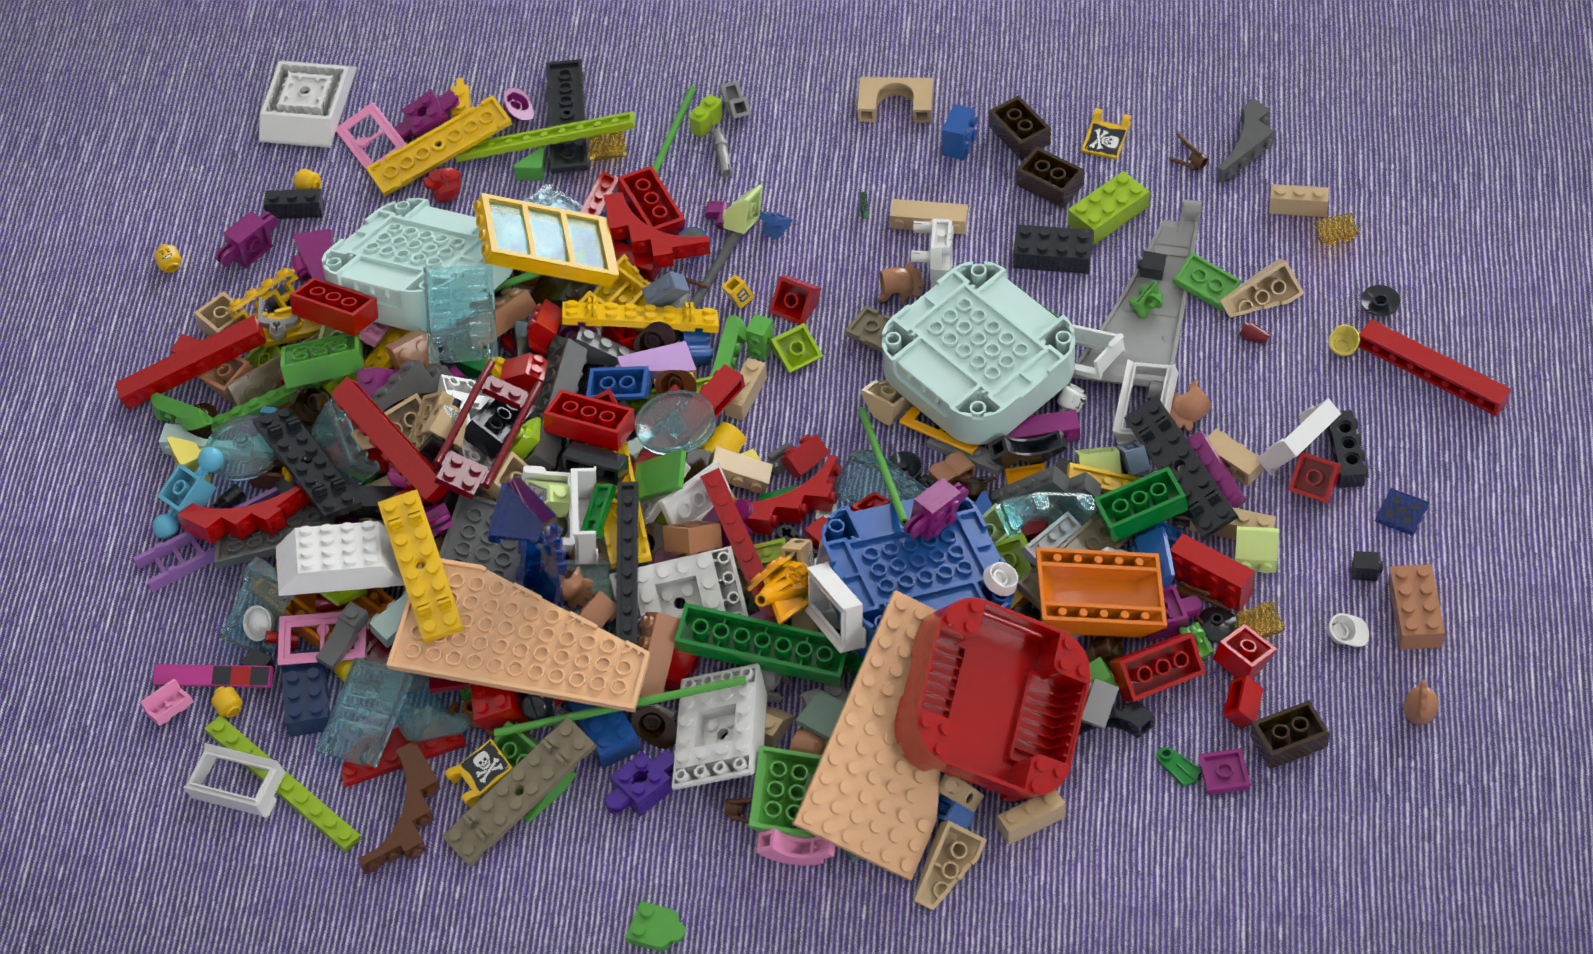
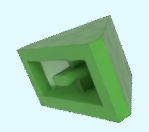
M540 147L513 165L517 180H544L546 156L543 147Z

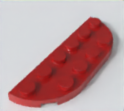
M420 720L374 735L361 741L347 755L342 767L344 787L346 788L402 769L396 750L414 740L426 760L466 747V742L456 728L438 720Z

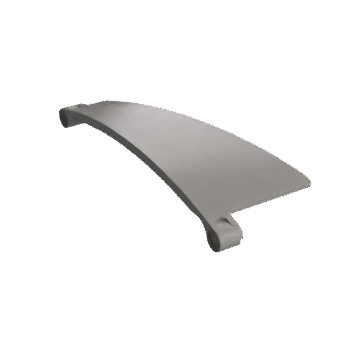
M1185 199L1182 204L1180 222L1163 220L1146 250L1167 254L1163 280L1139 277L1141 269L1136 268L1115 306L1099 329L1115 334L1122 333L1124 335L1125 352H1121L1103 372L1101 380L1073 374L1072 378L1122 384L1127 360L1138 363L1175 364L1188 292L1172 282L1191 252L1195 253L1202 201ZM1152 280L1158 281L1157 286L1163 294L1162 300L1164 304L1161 308L1151 309L1144 318H1140L1137 311L1130 308L1128 302L1132 296H1140L1138 291L1142 284L1149 285ZM1087 347L1076 364L1095 368L1094 361L1103 351ZM1135 373L1133 386L1149 388L1147 398L1158 396L1161 399L1165 377Z

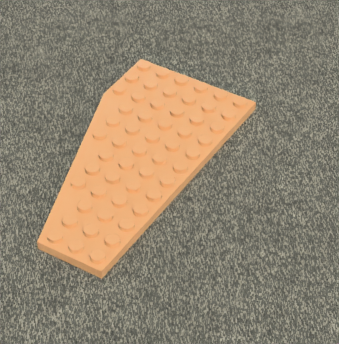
M441 558L465 629L464 631L424 644L408 597L387 661L388 669L635 712L650 660L649 651L628 640L624 641L599 628L597 624L543 599L541 595L517 583H512L487 570L483 565ZM419 564L418 569L424 568L425 565Z
M894 590L793 825L905 880L911 881L937 821L940 771L932 769L923 772L905 759L903 756L905 753L900 743L897 744L894 723L913 657L911 652L917 630L922 621L936 610Z

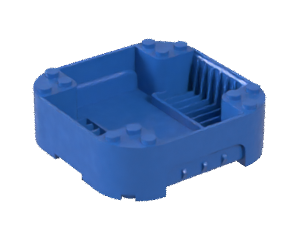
M968 497L957 508V518L954 523L945 526L937 536H932L928 540L921 535L914 539L910 536V533L907 534L903 530L904 526L900 524L893 503L851 512L849 506H845L834 511L828 517L827 522L822 528L816 565L828 561L831 569L863 604L862 627L866 629V648L855 649L863 658L867 653L894 590L935 610L970 597L982 598L1005 608H1011L1014 593L1009 596H1000L989 590L984 583L983 573L985 569L997 562L1006 563V561L1000 557L986 530L987 525L979 509ZM915 498L901 501L908 520L911 517ZM831 602L841 624V613Z

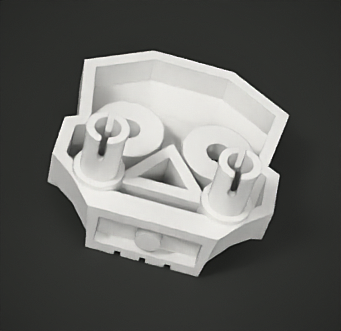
M934 218L931 222L914 221L913 231L915 234L931 233L932 235L931 249L929 251L911 250V263H928L930 265L931 289L937 285L936 281L953 269L952 242L954 233L952 221L949 219Z

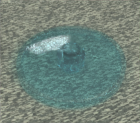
M687 390L669 391L652 398L644 404L635 419V431L639 442L644 448L658 455H665L680 449L689 453L702 446L711 437L716 426L715 412L708 399L701 394Z
M244 415L233 418L220 425L210 435L206 447L218 448L224 457L222 467L214 472L216 475L234 481L249 480L268 472L277 464L279 458L253 425V419L261 417V415Z

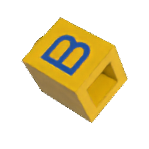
M736 274L721 286L730 301L740 309L755 297L747 284Z

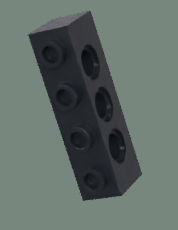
M1352 410L1340 411L1341 414L1327 427L1334 462L1342 464L1338 477L1339 487L1364 486L1365 478H1368L1367 465L1364 466L1365 453L1363 449H1360L1361 435L1360 433L1357 434L1356 431L1358 430L1357 418L1353 417Z

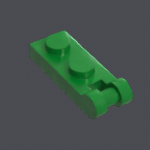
M613 484L595 485L580 531H596V538H603L604 525L617 489Z

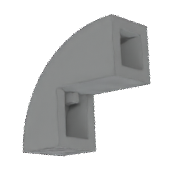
M738 80L719 86L725 107L733 119L751 114L747 96H742Z

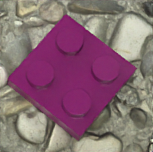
M1241 748L1199 754L1198 759L1207 795L1250 789L1251 784Z

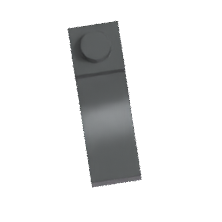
M349 602L338 616V621L328 640L316 655V660L334 670L359 639L357 634L370 619L367 611Z

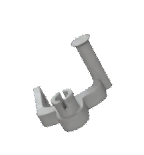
M259 297L258 321L263 328H269L271 339L275 341L282 340L285 337L286 329L296 327L298 318L301 317L293 315L286 319L266 318L263 316V297Z

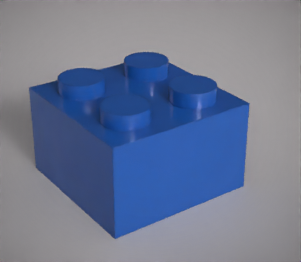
M957 104L953 105L942 128L943 156L964 160L966 154L970 153L972 141L976 140L978 130L975 129L978 118L975 117L974 108Z

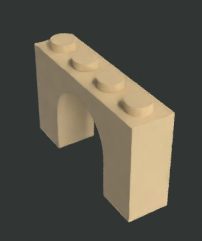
M860 77L857 107L858 122H876L879 103L889 96L897 95L906 97L913 103V123H932L933 78Z

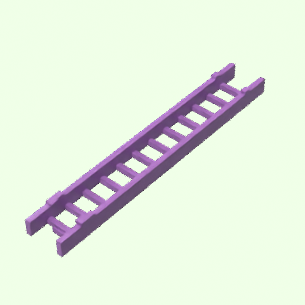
M338 470L349 486L366 485L352 477H349V480H347L344 474ZM379 473L371 482L386 476L387 473ZM274 487L234 508L260 503L274 498L281 493L277 487ZM185 531L163 543L155 544L153 548L133 558L138 569L153 562L158 566L161 574L147 580L151 591L154 592L214 562L215 547L203 552L197 543V540L200 538ZM192 544L198 555L184 561L178 550ZM174 553L180 564L177 566L173 565L166 570L160 559Z

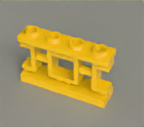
M285 267L276 272L277 276L273 279H265L260 283L262 286L259 288H252L245 292L246 296L242 299L236 298L231 301L226 311L231 314L232 319L242 316L243 320L252 315L258 314L259 297H263V301H265L272 295L280 308L287 307L285 302L290 299V294L295 291L291 283L298 279L297 275L294 274V269H287ZM286 279L282 283L287 292L280 295L278 290L272 287ZM252 301L251 304L256 310L252 315L249 316L245 309L238 310Z

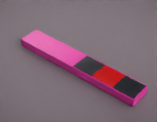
M155 664L153 685L164 686L172 679H175L180 686L272 688L274 667Z

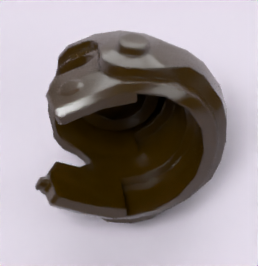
M299 387L289 400L290 408L304 425H318L330 413L328 394L317 388H307L304 391L302 387Z

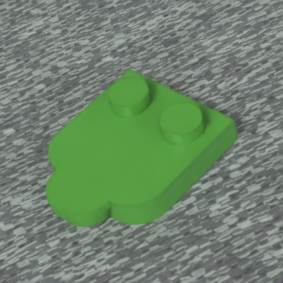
M640 901L625 940L628 943L655 951H665L672 943L680 942L684 938L686 931L684 925L679 921L678 913L675 910Z

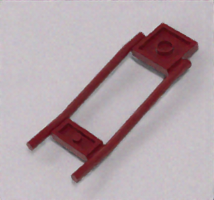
M491 359L487 361L433 462L436 467H442L434 483L471 500L480 485L484 489H489L543 386L541 382H535L528 395L525 390L492 375L489 377L495 365V362ZM480 391L515 409H521L490 471L484 465L453 451L449 452Z

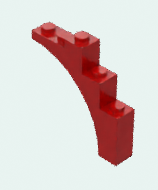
M622 192L604 195L612 241L630 238L633 255L652 252L655 269L674 266V260L711 254L708 236L688 237L661 232L643 223L631 212Z
M829 455L824 466L811 479L794 490L774 498L751 502L753 512L744 523L754 534L773 535L775 528L779 526L780 522L802 524L809 510L831 512L833 504L837 503L838 494L834 489L837 477L841 475L842 471L838 457Z
M296 485L274 498L244 507L215 509L192 503L179 512L177 516L184 531L213 544L227 533L241 540L257 529L273 536L288 525L286 520L310 503L299 485Z

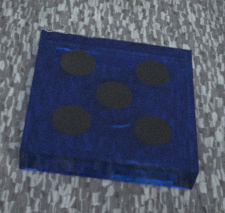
M1391 488L1375 518V522L1414 536L1430 502Z

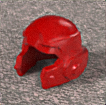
M442 168L429 172V177L423 178V183L427 189L435 191L432 194L434 200L447 203L459 196L462 176L460 171L455 168Z

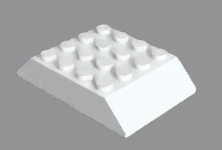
M379 521L346 522L343 524H324L312 527L302 526L294 528L276 546L279 596L405 585L386 527Z

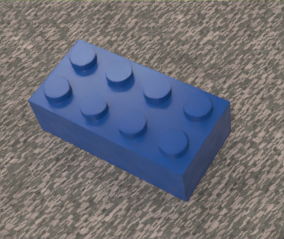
M565 700L569 713L600 707ZM623 711L575 720L576 725L597 746L592 752L602 769L641 751L638 736Z

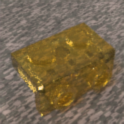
M624 130L587 137L590 161L627 157Z
M1352 212L1314 222L1320 245L1326 243L1327 245H1333L1342 239H1345V241L1353 240L1361 231L1360 227H1356Z
M1274 600L1263 602L1251 609H1244L1236 615L1235 626L1237 629L1246 624L1262 638L1285 631V625L1276 612Z

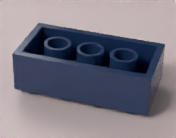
M320 648L292 652L290 654L320 652ZM320 662L281 665L285 724L289 736L294 737L331 731L327 666Z

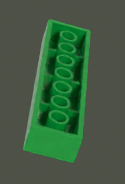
M689 603L684 605L674 640L675 651L742 666L758 663L761 670L841 687L850 652L840 653L824 633L784 624L779 625V623Z

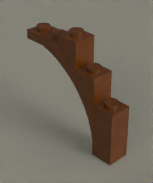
M415 740L396 750L397 758L406 776L404 808L398 823L387 839L377 849L358 858L360 868L364 874L378 870L381 865L397 860L402 854H404L406 860L421 856L426 851L424 841L417 828L427 826L433 820V816L424 798L434 796L441 789L437 777Z

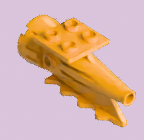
M790 555L785 558L780 556L770 562L763 572L758 573L750 580L752 584L747 588L750 592L763 583L765 584L760 593L755 597V603L760 607L772 605L779 625L794 617L808 606V600L805 601L803 599L808 596V573H810L807 570L808 566L801 561H791L792 557Z

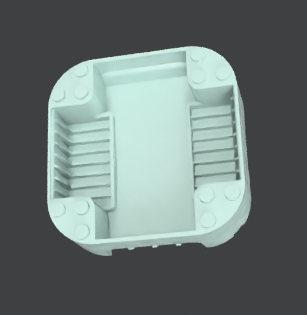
M409 198L398 203L394 201L380 207L365 219V225L346 240L340 239L322 257L326 281L377 298L378 319L374 322L409 331H415L420 328L427 332L454 326L457 321L463 318L509 278L513 269L484 264L483 255L481 254V242L478 239L479 231L478 226H476V217L430 207L429 199ZM492 214L497 248L510 251L505 223L500 217Z
M973 261L950 270L936 281L937 285L913 304L906 305L890 318L882 332L883 370L886 380L898 393L950 436L967 444L984 445L1003 435H1008L1070 382L1075 370V331L1071 322L1064 314L1056 318L1009 281L1005 268L992 262L984 261V264H973Z

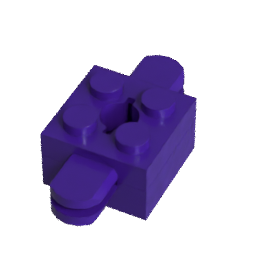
M642 751L612 774L610 780L613 791L605 797L607 810L617 815L629 806L639 816H642L670 794L673 790L671 778L668 775L674 769V754L664 751L652 760Z

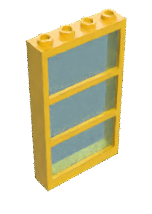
M481 193L478 200H475L473 210L476 214V226H478L479 231L478 239L481 242V254L483 255L484 264L606 287H612L618 278L619 272L607 218Z

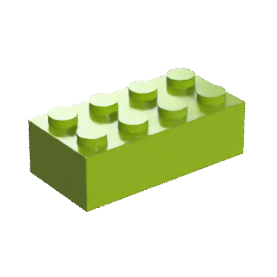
M1122 171L1068 209V225L1073 229L1094 230L1093 245H1095L1148 208L1150 191L1126 172Z

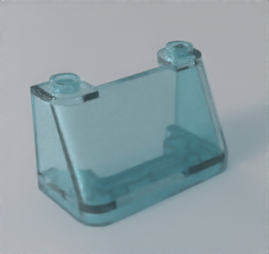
M332 397L325 403L312 426V435L348 485L359 486L377 473L380 467L378 461L371 462L366 457L369 455L368 451L360 450L350 434L354 430L351 421L345 416L347 412L344 409H339L334 404L335 399Z
M873 450L852 451L834 485V490L838 494V500L843 503H857L875 491L889 499L890 504L893 503ZM884 457L901 501L916 498L925 491V486Z
M1034 492L1003 499L996 508L1009 538L1020 535L1021 528L1028 521H1047L1050 526L1068 511L1083 526L1098 511L1091 495L1064 492Z
M256 556L244 570L243 585L233 610L227 618V626L221 628L218 637L247 651L253 648L267 654V652L271 653L276 643H265V639L262 641L251 640L243 629L244 614L251 606H262L273 614L275 619L273 631H278L279 617L284 616L289 601L293 600L295 595L279 596L277 569L266 560Z
M393 670L382 688V700L408 741L420 742L462 734L471 723L465 713L459 712L455 716L449 714L439 697L441 692L430 694L429 676Z

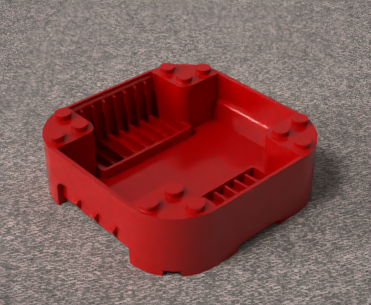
M964 598L928 615L920 624L915 636L911 652L913 657L894 723L897 744L900 743L905 753L903 755L905 759L923 772L936 769L946 773L948 776H954L965 780L967 783L981 786L988 791L1001 794L1000 801L1008 803L1025 801L1057 789L1065 781L1071 768L1090 684V665L1082 646L1074 637L1063 630L982 598Z

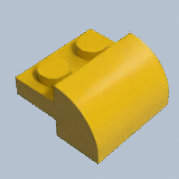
M722 421L719 426L710 425L694 448L711 451L712 454L717 446L738 453L747 439L738 428Z

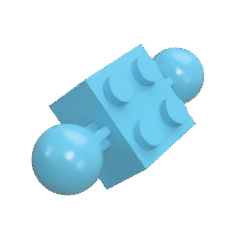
M206 447L200 451L198 455L199 467L195 473L182 464H178L157 495L158 498L171 506L167 514H161L153 521L152 528L157 537L161 539L174 537L179 528L177 514L192 503L204 507L217 487L206 481L205 477L209 472H215L223 465L224 457L218 448Z

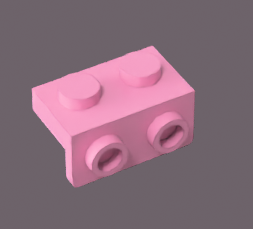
M172 679L140 703L147 716L160 726L170 721L177 713L186 710L194 701L188 693L181 689L177 680Z

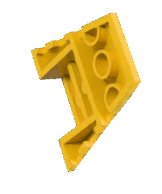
M624 254L616 262L619 276L612 287L599 285L593 293L589 290L578 303H586L588 297H591V303H593V297H596L598 304L613 302L617 305L632 303L637 306H645L647 304L642 289L650 283L644 280L636 266H632L628 261L629 258ZM631 327L634 331L638 333L645 329Z

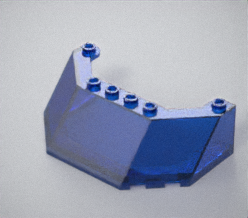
M513 477V479H509L506 483L501 484L488 531L489 544L499 545L501 539L519 541L518 554H521L520 566H517L515 583L541 595L543 599L562 608L564 575L567 572V563H564L565 550H562L561 524H558L557 515L520 477Z

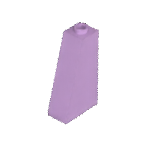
M686 341L618 356V365H615V367L649 366L653 380L652 384H654V379L662 371L666 370L693 372L695 380L697 379L696 367Z

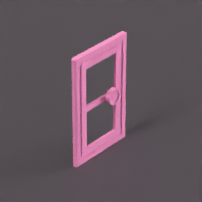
M374 102L343 122L336 129L338 135L365 169L373 162L362 148L367 147L371 141L384 132L396 146L386 155L407 145ZM371 115L381 127V130L369 139L361 137L357 142L348 130ZM383 156L382 158H380V159H379V162L382 161V160H384V159H385V156Z
M341 612L280 616L278 665L318 662L316 655L319 652L290 654L291 628L318 626L317 633L320 636L321 650L325 644V637L330 633L328 625L336 624ZM367 623L357 634L359 639L354 644V649H350L342 660L366 658Z

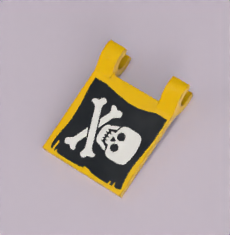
M1095 108L1082 152L1118 160L1126 134L1131 126V115L1124 114L1121 125L1102 121L1103 116L1101 114L1103 110Z
M490 739L459 765L447 769L444 774L453 784L457 783L461 777L464 778L472 790L464 793L461 798L472 808L479 801L480 797L502 780L513 767L495 742Z

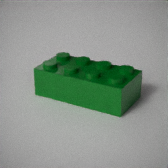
M1169 466L1093 498L1096 513L1112 542H1116L1188 510L1186 495Z

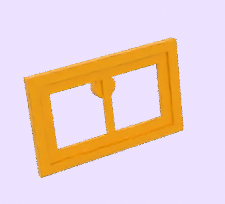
M914 405L899 420V423L971 455L981 446L958 441L945 433L942 428L938 430L915 420L921 411Z

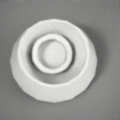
M997 562L985 569L983 573L984 583L993 593L1000 596H1009L1016 591L1018 575L1012 566L1004 562Z
M258 605L247 609L243 617V629L251 640L262 641L265 639L266 631L274 630L275 619L268 609Z

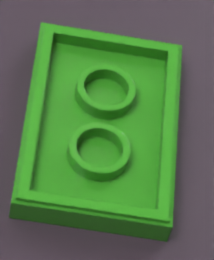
M1191 252L1172 283L1223 312L1224 308L1220 300L1239 287L1242 280Z
M680 449L636 464L635 482L638 481L640 502L683 489L686 451Z

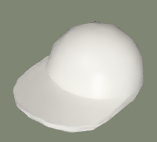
M1339 613L1328 622V635L1333 642L1339 645L1345 644L1353 647H1362L1369 640L1367 624L1357 616Z

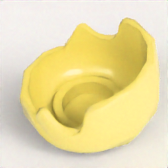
M1347 324L1337 326L1329 337L1330 349L1334 354L1342 357L1352 355L1360 342L1359 332L1353 326Z

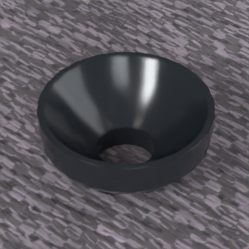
M900 451L891 455L886 462L891 477L896 483H912L921 476L923 469L922 461L915 453ZM901 471H908L910 475L908 477H901L899 473Z

